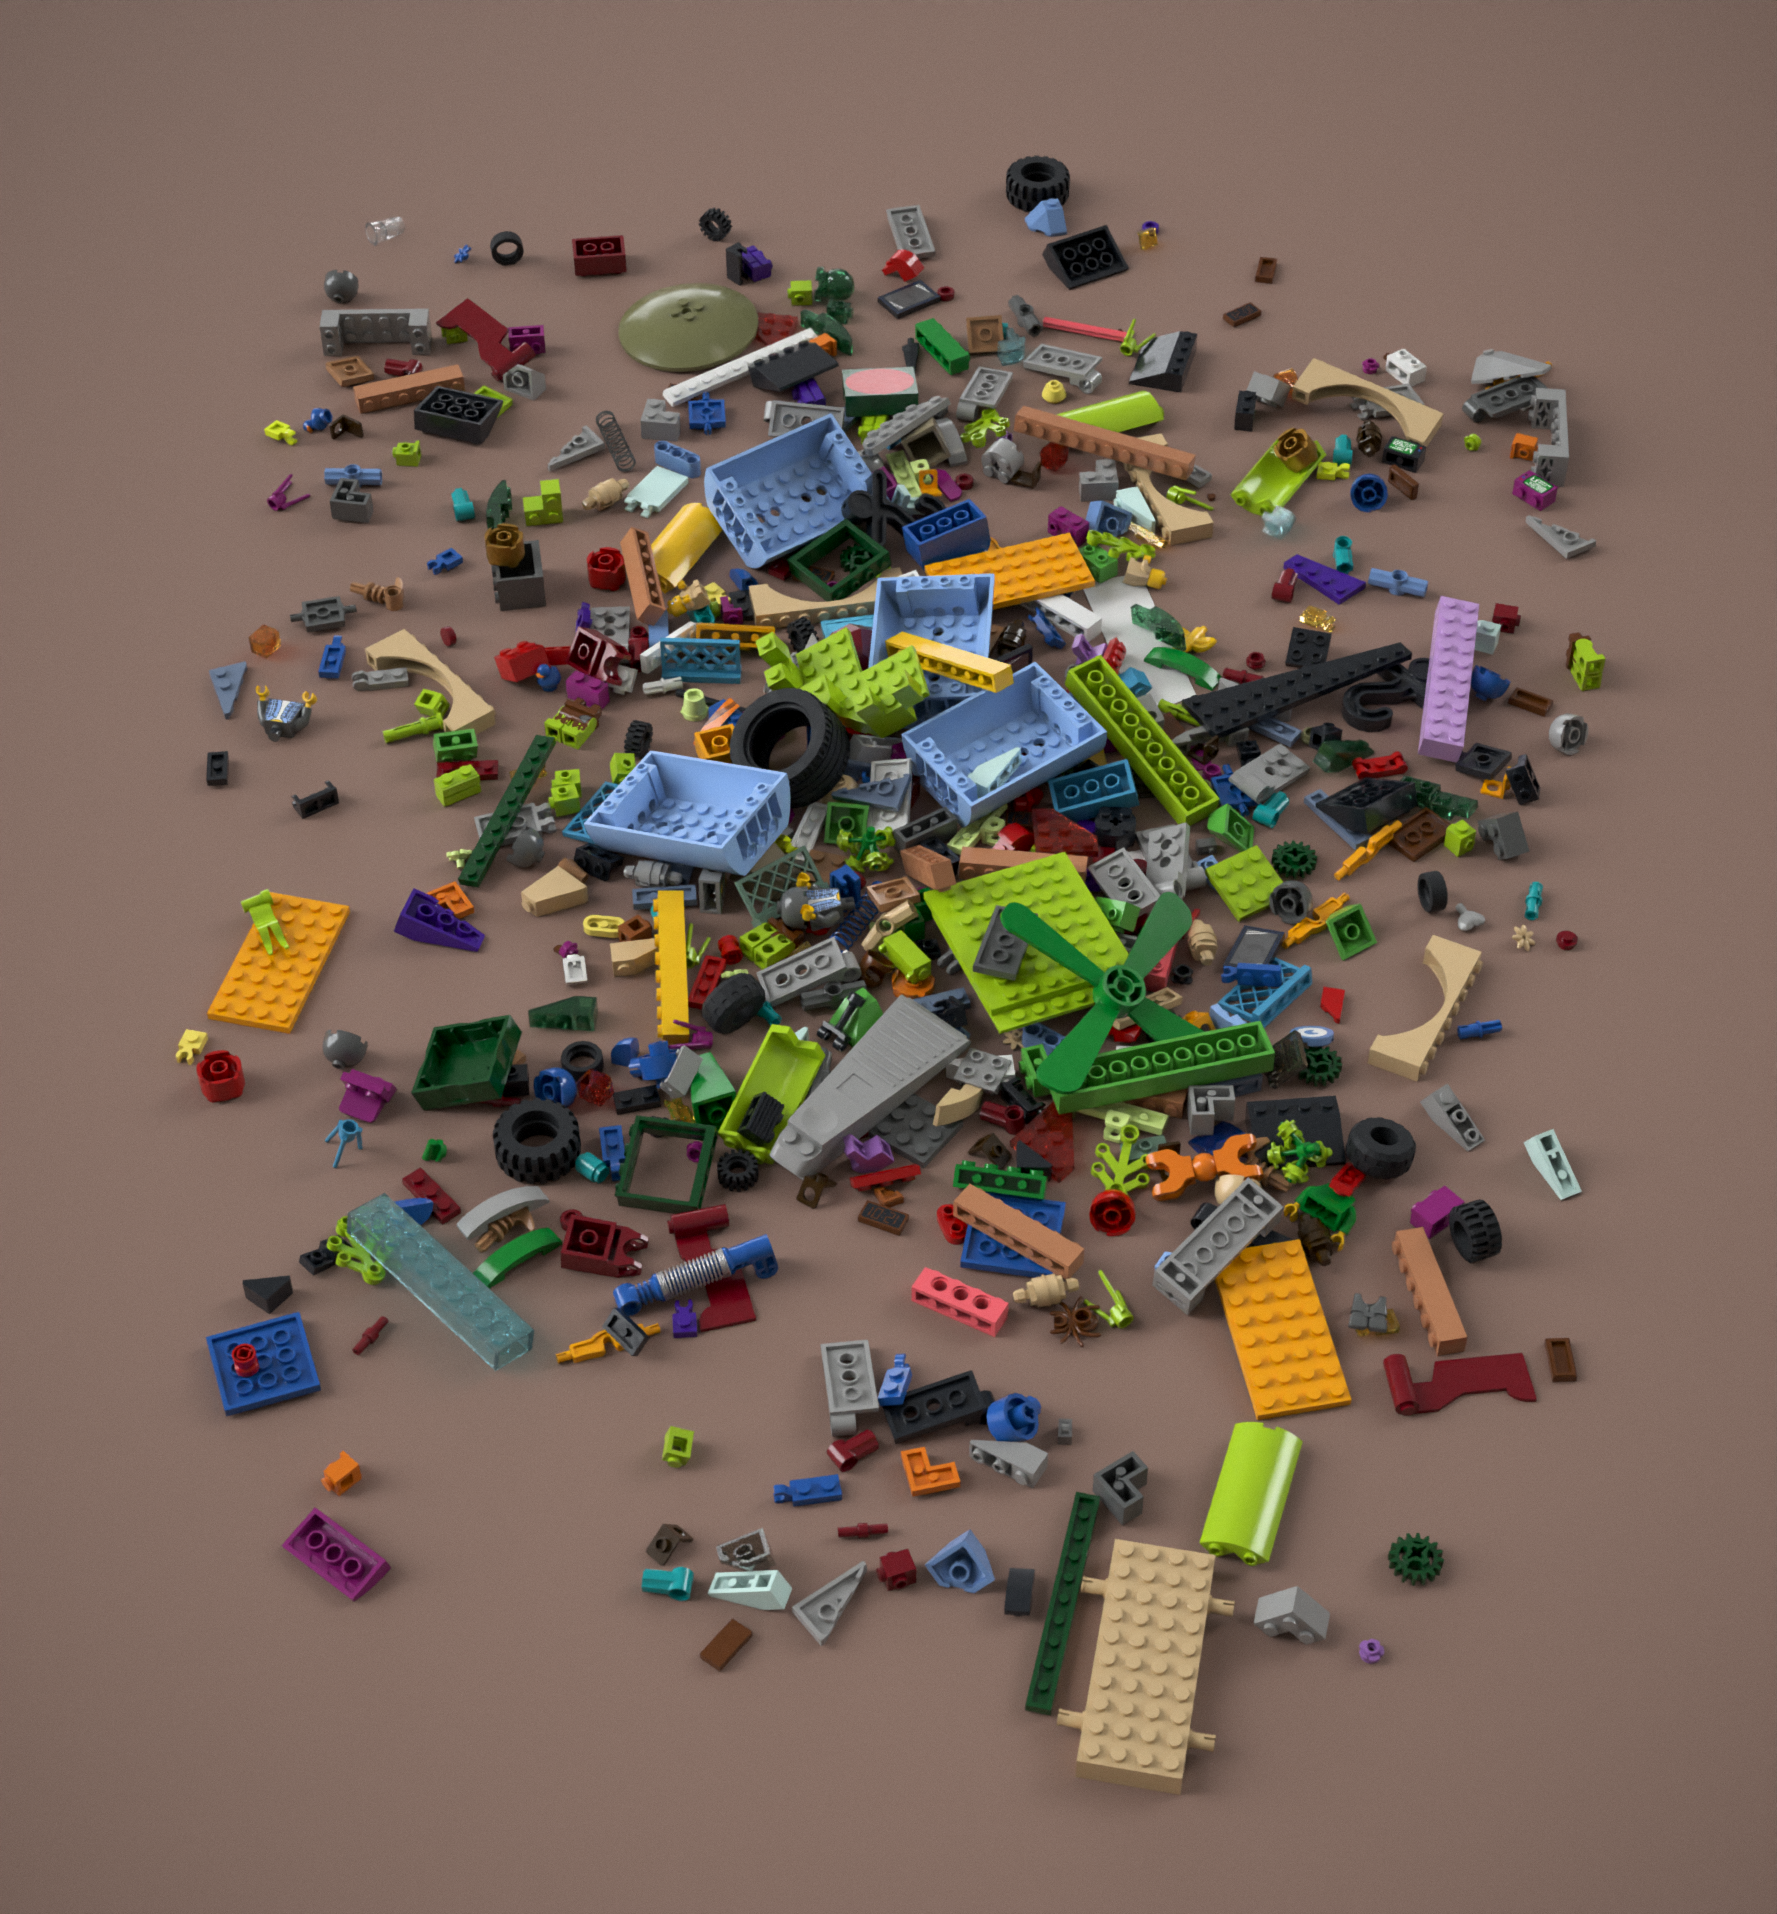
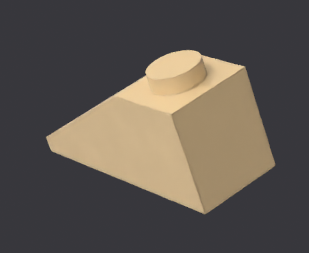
M654 938L611 943L610 951L614 977L637 974L654 965L655 952H659L658 947H654Z

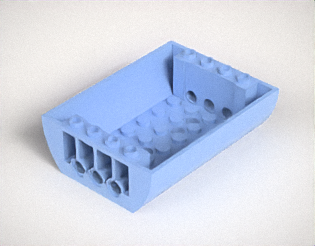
M832 413L706 468L704 488L708 508L746 566L759 568L809 545L843 521L842 503L856 490L867 492V479L872 473ZM818 489H821V490H823L826 494H825V495H820V494L817 493V490H818ZM801 497H808L810 502L803 501ZM776 510L779 516L772 515L770 511ZM757 517L762 518L764 523H761Z
M995 574L878 578L868 668L888 658L885 640L900 632H906L989 658ZM938 632H942V633H943V634L940 635V636H935V634L938 633ZM922 670L930 696L913 705L917 721L902 729H912L984 689ZM932 678H939L937 681H931Z
M1036 662L1013 673L1014 684L998 693L984 689L901 734L906 757L911 758L913 761L912 772L916 780L942 807L946 806L957 818V823L962 828L1092 757L1105 747L1107 731ZM1016 747L1021 748V753H1027L1025 756L1021 755L1022 763L1004 785L981 798L977 797V786L970 778H967L969 773H972L977 766Z
M650 750L587 819L584 826L593 842L608 851L746 876L788 826L791 800L789 779L787 773Z

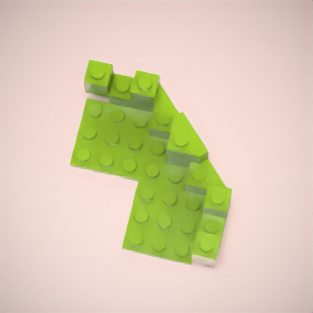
M847 627L797 653L796 657L799 668L792 662L788 646L773 632L756 640L759 656L771 667L764 671L767 685L772 691L782 688L806 690L828 707L844 726L861 733H869L883 739L917 721L913 705L930 696L916 649L912 645L862 671L851 632Z

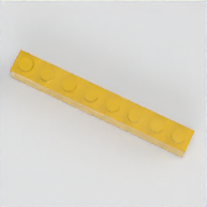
M900 632L885 640L888 658L912 645L916 649L922 670L995 693L1014 684L1013 671L1009 664L906 632Z
M658 891L657 899H653V912H657V917H654V929H658V934H654V947H658L659 952H655V965H659V970L655 972V981L660 983V988H656V1001H660V1006H657V1019H661V1025H657V1037L662 1038V1041L667 1040L669 1046L689 1043V1028L673 1023L675 1019L689 1023L684 892Z

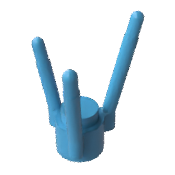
M339 1120L338 1125L325 1139V1142H329L337 1133L341 1139L333 1164L334 1168L338 1166L346 1143L357 1138L358 1148H363L361 1136L363 1129L358 1127L357 1122L354 1120Z

